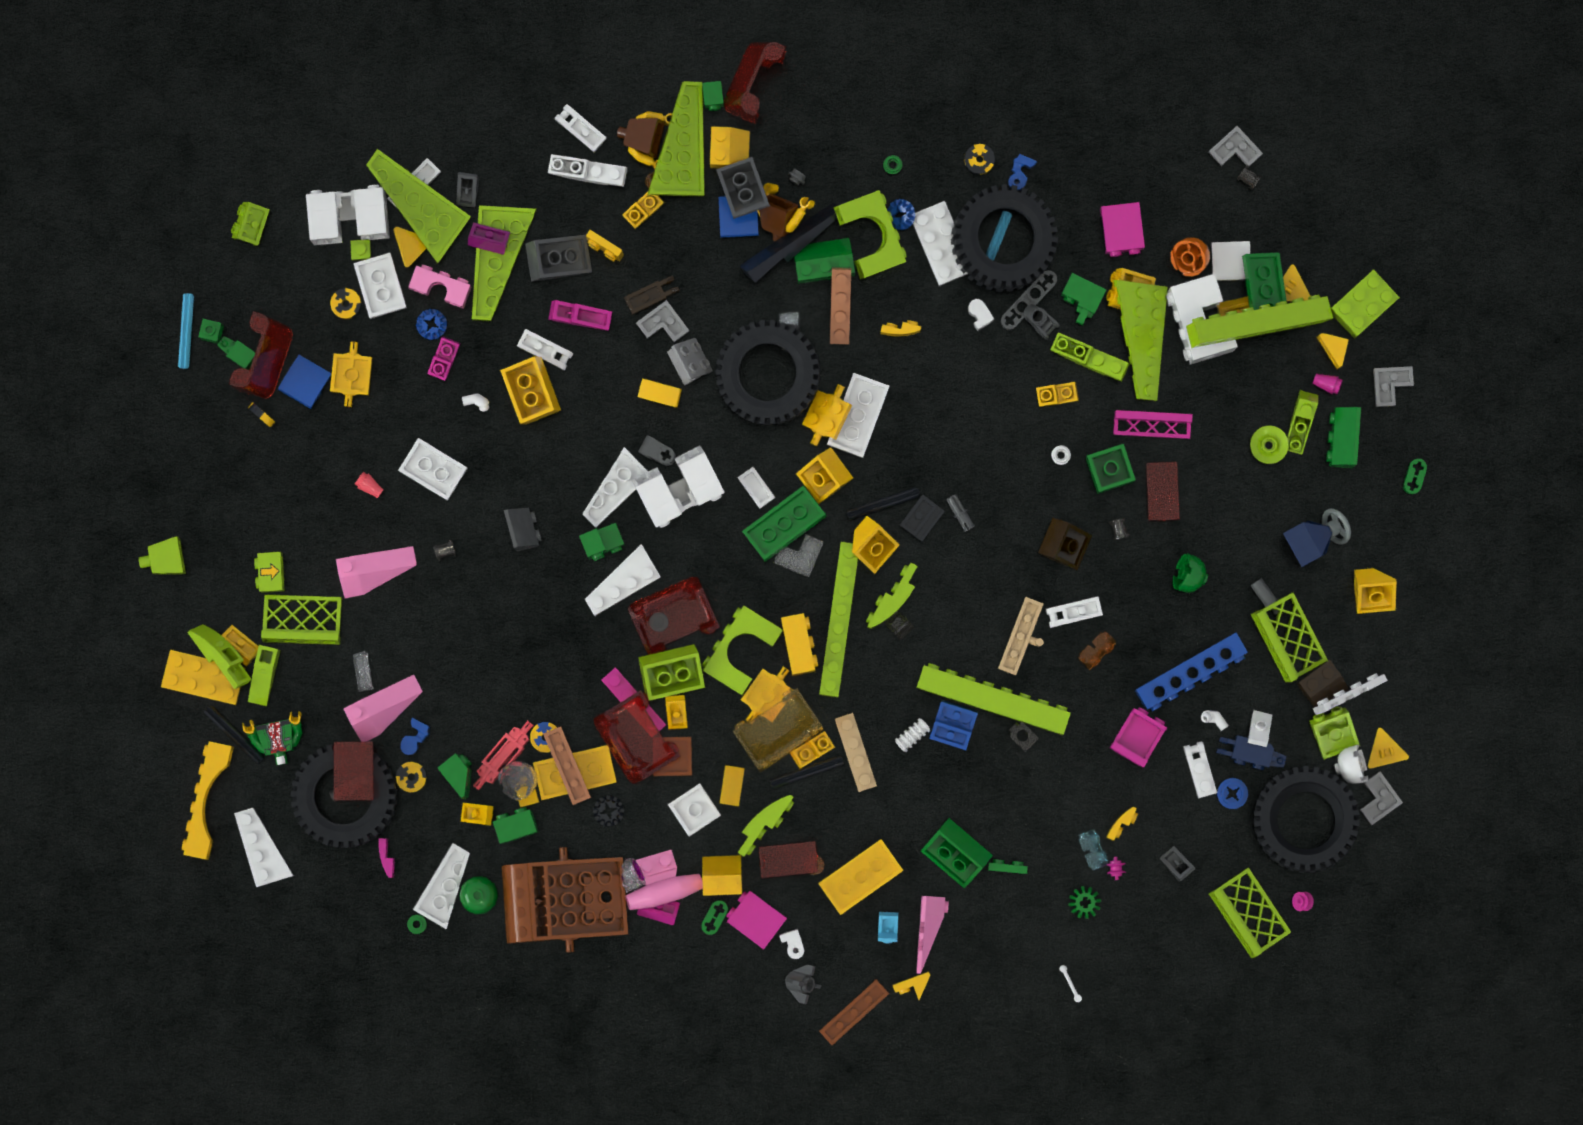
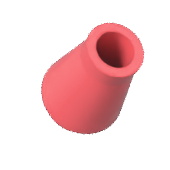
M365 472L354 483L358 486L357 489L376 498L384 490L369 473L366 474Z

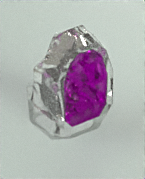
M634 858L626 859L622 864L621 878L623 880L622 885L626 893L644 886L646 881Z

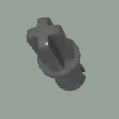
M955 494L949 497L947 502L955 514L954 518L957 517L964 532L973 528L975 525L966 512L968 510H965L958 496Z

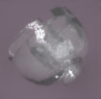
M513 761L500 770L498 782L499 784L502 783L504 787L503 792L511 799H526L534 792L537 786V774L528 763Z

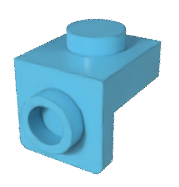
M879 912L878 941L883 943L897 942L898 913Z

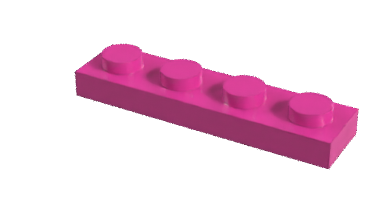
M616 667L601 680L651 737H654L666 726Z

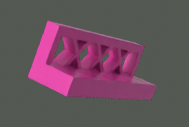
M1116 410L1114 412L1113 435L1190 439L1193 414ZM1118 420H1126L1131 427L1127 431H1118ZM1140 421H1145L1150 428L1146 432H1140L1135 426ZM1159 422H1164L1169 429L1165 433H1159L1154 427ZM1178 423L1187 424L1186 434H1178L1173 428Z

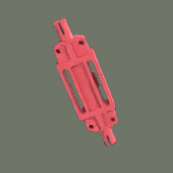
M528 720L521 729L514 727L509 734L506 733L484 758L483 764L477 770L480 778L473 785L476 789L479 790L485 782L493 784L498 777L501 778L525 749L524 746L529 741L526 734L534 726ZM507 739V741L504 743V745L499 749V751H498V752L493 756V758L488 762V760L490 759V757H491V756L495 753V751L501 746V744ZM517 749H519V750L517 751V753L512 757L513 753H514ZM506 764V766L499 772L502 766Z

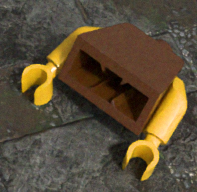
M651 111L642 113L635 119H630L627 128L619 127L617 137L624 139L623 144L628 147V152L637 161L648 166L653 165L655 170L658 160L655 161L653 158H657L664 125L669 126L670 122L667 121V118H671L672 113H668L666 116H663L662 113Z
M766 183L763 188L770 206L757 212L761 219L762 228L773 233V241H777L796 229L806 214L804 211L813 208L815 202L810 200L806 204L809 198L803 197L800 199L801 207L799 209L798 204L773 195L778 192V185Z

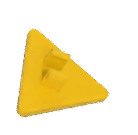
M395 227L393 230L404 266L409 267L425 251L426 247L416 233Z
M1291 265L1283 276L1286 301L1292 302V300L1303 298L1304 301L1309 300L1308 297L1311 296L1295 265Z
M1382 728L1377 729L1367 765L1369 769L1409 758L1407 753Z

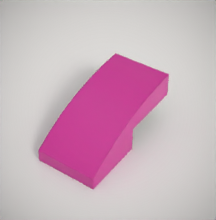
M379 838V853L383 868L389 878H394L395 858H387L388 839Z

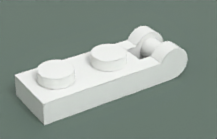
M567 104L563 107L561 114H557L554 118L594 153L607 139ZM570 115L573 119L568 123L565 119Z
M525 329L517 344V347L535 356L542 357L546 362L564 371L567 367L568 359H571L573 356L572 352ZM557 352L562 354L559 361L555 359Z
M1099 597L1046 609V613L1051 621L1049 622L1050 628L1103 615ZM1062 611L1064 619L1058 620L1057 612Z
M1197 742L1194 746H1183L1198 798L1217 793L1203 742ZM1199 752L1200 758L1193 760L1192 754Z

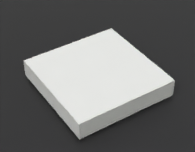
M1250 241L1211 243L1212 274H1215L1217 281L1245 280L1242 256L1250 254Z
M700 783L668 804L689 837L721 816Z

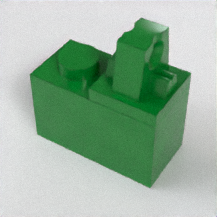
M1072 273L1061 296L1069 304H1078L1076 312L1080 314L1076 323L1083 325L1086 317L1092 318L1106 289Z
M223 336L218 343V346L227 354L226 356L249 373L252 372L261 359L257 353L238 340L235 342Z

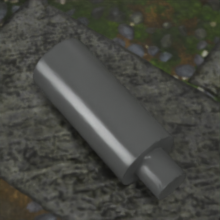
M1262 578L1251 585L1265 607L1277 601ZM1271 609L1274 615L1278 613V610Z

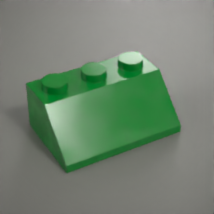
M849 238L810 243L794 256L798 284L832 279V268H851V276H855Z
M1340 407L1330 412L1329 424H1332V431L1328 433V443H1331V448L1327 450L1326 457L1329 467L1353 468L1357 465L1361 407Z
M455 753L441 764L438 770L458 795L463 799H467L469 797L472 769L469 766L472 763L465 755Z
M950 818L947 819L921 850L924 855L964 889L993 856Z

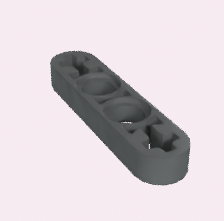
M1049 270L1043 272L1004 313L1001 318V326L1006 330H1013L1025 318L1024 314L1017 310L1018 303L1024 302L1027 306L1031 304L1037 305L1055 286L1057 282L1056 274ZM1051 275L1053 283L1048 282L1044 286L1047 290L1044 291L1037 283L1040 282L1042 284L1045 281L1044 276L1049 277ZM1033 288H1037L1041 292V296L1037 299L1030 296V291ZM1013 309L1018 316H1021V318L1018 319V317L1016 316L1013 319L1014 325L1009 324L1007 326L1005 324V317L1011 318V316L1014 313L1010 311Z

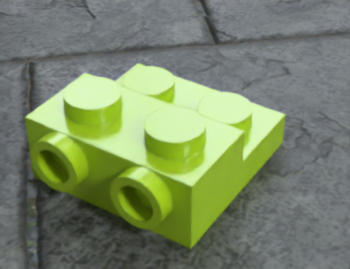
M1334 707L1331 709V713L1314 715L1313 720L1309 721L1323 759L1338 755L1342 750L1350 746L1359 745L1349 711L1345 707Z

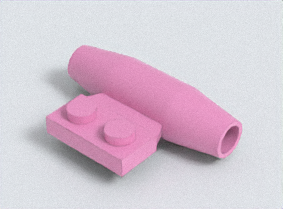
M668 850L634 861L639 879L646 886L625 895L629 910L652 908L683 899L703 889V882L700 874L676 876L677 865L672 850Z

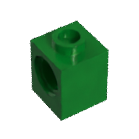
M721 81L702 83L705 109L709 108V111L720 110V107H724Z
M203 319L198 337L201 340L218 344L222 338L224 325L220 322Z

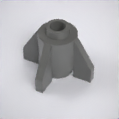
M805 965L791 971L786 976V987L799 1003L807 1004L809 995L806 993L812 992L814 988L821 989L822 985L816 984L815 980L811 977L814 975L816 966Z

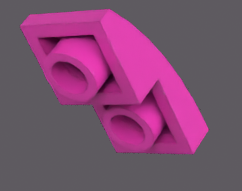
M442 337L427 374L445 381L461 343Z

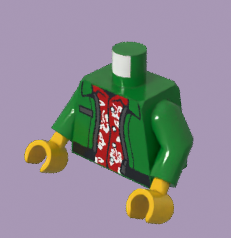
M291 711L289 719L255 726V729L253 721L250 720V727H246L242 723L243 731L247 733L252 745L260 753H265L266 756H275L276 766L287 764L286 752L294 751V747L298 745L302 736L301 712L298 711V717H293Z

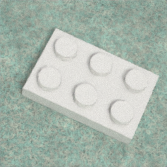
M391 253L353 263L370 319L407 308Z
M418 438L398 471L448 501L468 468Z

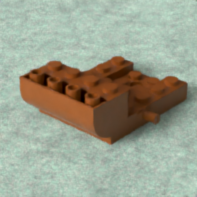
M567 847L559 848L560 859L557 861L502 866L507 943L560 939L566 941V952H574L573 940L578 938L628 934L623 857L571 860L568 859ZM604 891L608 892L611 896L610 901L607 903L601 899V894Z

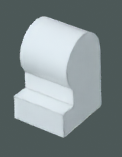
M975 299L970 302L968 312L977 320L973 324L977 331L994 321L992 314L982 300Z
M798 929L780 934L781 942L787 941L788 955L793 959L802 957L804 947Z

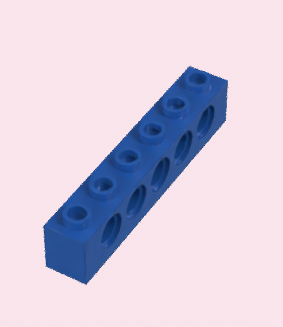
M1234 633L1139 687L1135 692L1145 709L1151 708L1154 711L1162 706L1160 702L1163 700L1171 701L1179 696L1177 694L1183 689L1185 692L1195 687V682L1199 680L1202 683L1212 678L1211 673L1217 670L1220 673L1229 668L1228 663L1234 661L1236 664L1245 659L1244 654L1248 652L1238 634ZM1222 649H1228L1230 651L1229 659H1223L1221 657L1220 653ZM1206 658L1213 660V668L1207 669L1204 666ZM1189 668L1196 669L1197 676L1195 678H1190L1187 675ZM1173 677H1177L1180 680L1178 688L1171 686L1170 681ZM1155 687H1161L1164 690L1162 697L1154 695Z

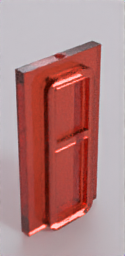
M1177 462L1146 463L1149 521L1180 519Z
M815 841L759 847L761 878L818 872V856Z

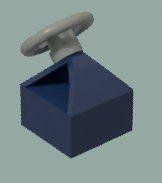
M1327 509L1322 515V524L1307 520L1283 534L1301 567L1327 554L1330 540L1340 545L1347 543L1351 536V528L1347 518L1340 511ZM1331 514L1332 520L1327 522L1328 516ZM1338 518L1342 521L1345 530L1341 527ZM1340 533L1344 538L1339 539L1335 536Z

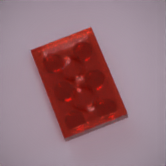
M334 742V800H374L373 742Z

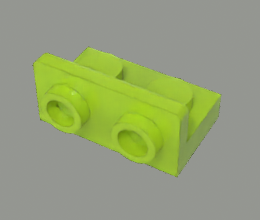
M243 202L237 211V215H239L237 222L232 226V238L258 246L270 209L251 202Z

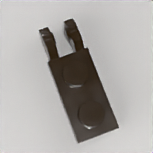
M670 276L664 280L656 281L625 296L624 299L632 315L680 291L678 286L666 292L661 287L672 283L675 280L674 277Z

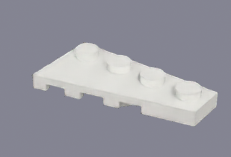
M642 544L585 598L594 616L661 578Z
M1377 673L1366 678L1368 682L1361 684L1359 681L1350 686L1351 690L1345 692L1343 689L1333 694L1335 698L1331 700L1325 698L1318 701V706L1313 708L1315 715L1326 712L1388 681L1385 674L1380 676Z
M250 808L234 813L256 887L294 876L255 809Z

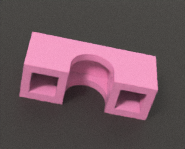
M426 265L416 266L409 284L410 290L428 296L433 286L443 285L447 289L445 302L464 309L472 288L468 284L469 281L459 277L457 280L452 279L450 274L440 271L438 274L432 271L433 268Z

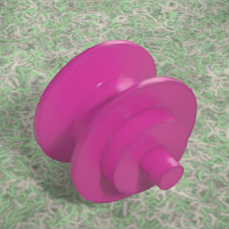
M1114 857V861L1106 864L1110 866V871L1107 874H1111V876H1115V880H1119V876H1122V873H1126V871L1122 870V866L1126 863H1122L1121 860L1118 861L1117 857Z
M1297 892L1293 896L1292 904L1297 911H1308L1313 907L1314 900L1309 892Z

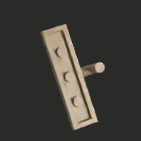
M1025 597L998 669L1016 676L1028 643L1037 647L1043 645L1044 641L1041 638L1037 639L1031 636L1043 603Z

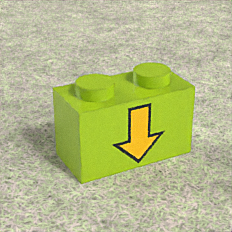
M257 553L258 558L254 559L255 569H258L259 576L255 578L256 589L259 588L261 593L285 591L283 553Z

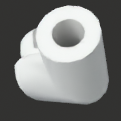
M480 394L462 397L464 406L475 404L482 412L489 409L488 399Z
M1206 710L1201 715V720L1204 723H1216L1221 731L1229 726L1218 711Z

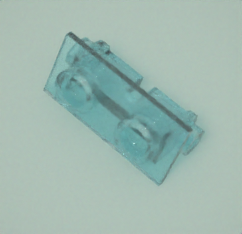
M1094 829L1079 834L1080 838L1078 840L1082 850L1090 849L1091 853L1085 855L1089 868L1091 867L1092 870H1096L1106 866L1107 855L1101 849L1099 844L1100 837Z

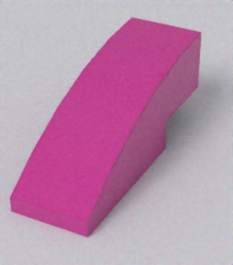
M554 300L551 303L548 320L609 330L612 311Z

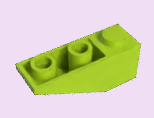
M1300 390L1287 434L1289 442L1288 451L1303 454L1318 406L1319 395Z
M259 645L248 702L267 706L281 650Z

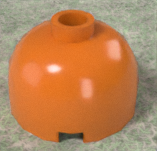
M1195 237L1180 240L1171 251L1173 267L1176 270L1179 269L1184 276L1193 277L1199 275L1208 266L1210 260V251L1207 245Z

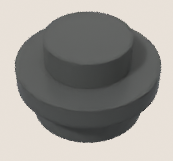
M796 169L788 173L790 176L789 180L797 186L799 184L804 185L806 178L804 174Z
M663 613L653 614L649 620L650 627L657 632L664 631L668 626L667 616Z

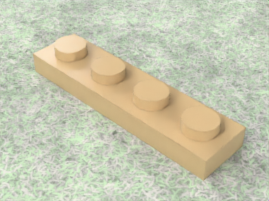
M853 713L836 718L835 722L858 792L876 787L875 778Z

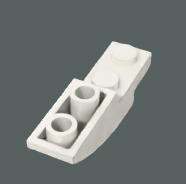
M551 154L548 173L584 182L624 187L627 167Z

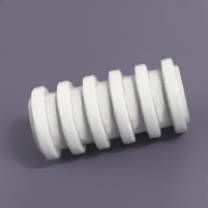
M920 718L917 723H913L912 727H908V731L905 730L903 735L900 734L899 739H895L896 744L905 752L908 751V748H912L913 743L916 744L917 740H921V736H925L926 732H930L929 726Z

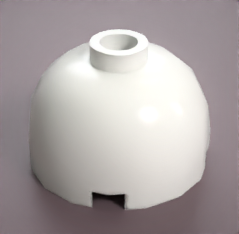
M1359 745L1350 746L1342 750L1338 756V763L1335 764L1337 775L1341 774L1343 780L1347 783L1359 784L1368 782V776H1364L1367 766L1362 750H1358Z

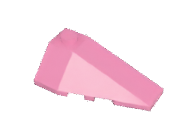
M413 546L336 559L339 579L345 598L365 595L376 587L417 566Z
M412 675L344 708V711L363 744L381 735L423 691L415 675Z
M921 897L916 973L921 974L944 918V913H948L949 901H945V897Z

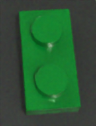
M993 859V863H988V870L1027 874L1028 866H1023L1024 862L1012 861V865L1004 864V860Z

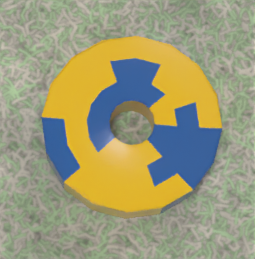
M549 722L537 724L530 733L532 746L540 752H550L547 742L542 740V735L557 727Z

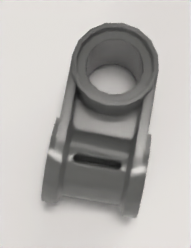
M1031 304L1024 309L1025 319L1046 340L1049 339L1050 333L1060 326L1044 309ZM1037 311V316L1033 318L1034 312Z
M648 435L638 451L641 455L665 466L672 465L675 462L674 458H676L674 451L670 447ZM669 452L671 458H667L664 461V457L662 455L667 454Z

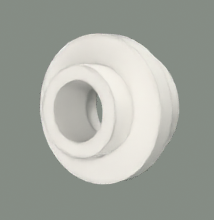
M1057 446L1053 449L1051 457L1056 464L1064 465L1070 460L1071 453L1067 447ZM1059 452L1064 453L1063 459L1058 458L1057 454Z

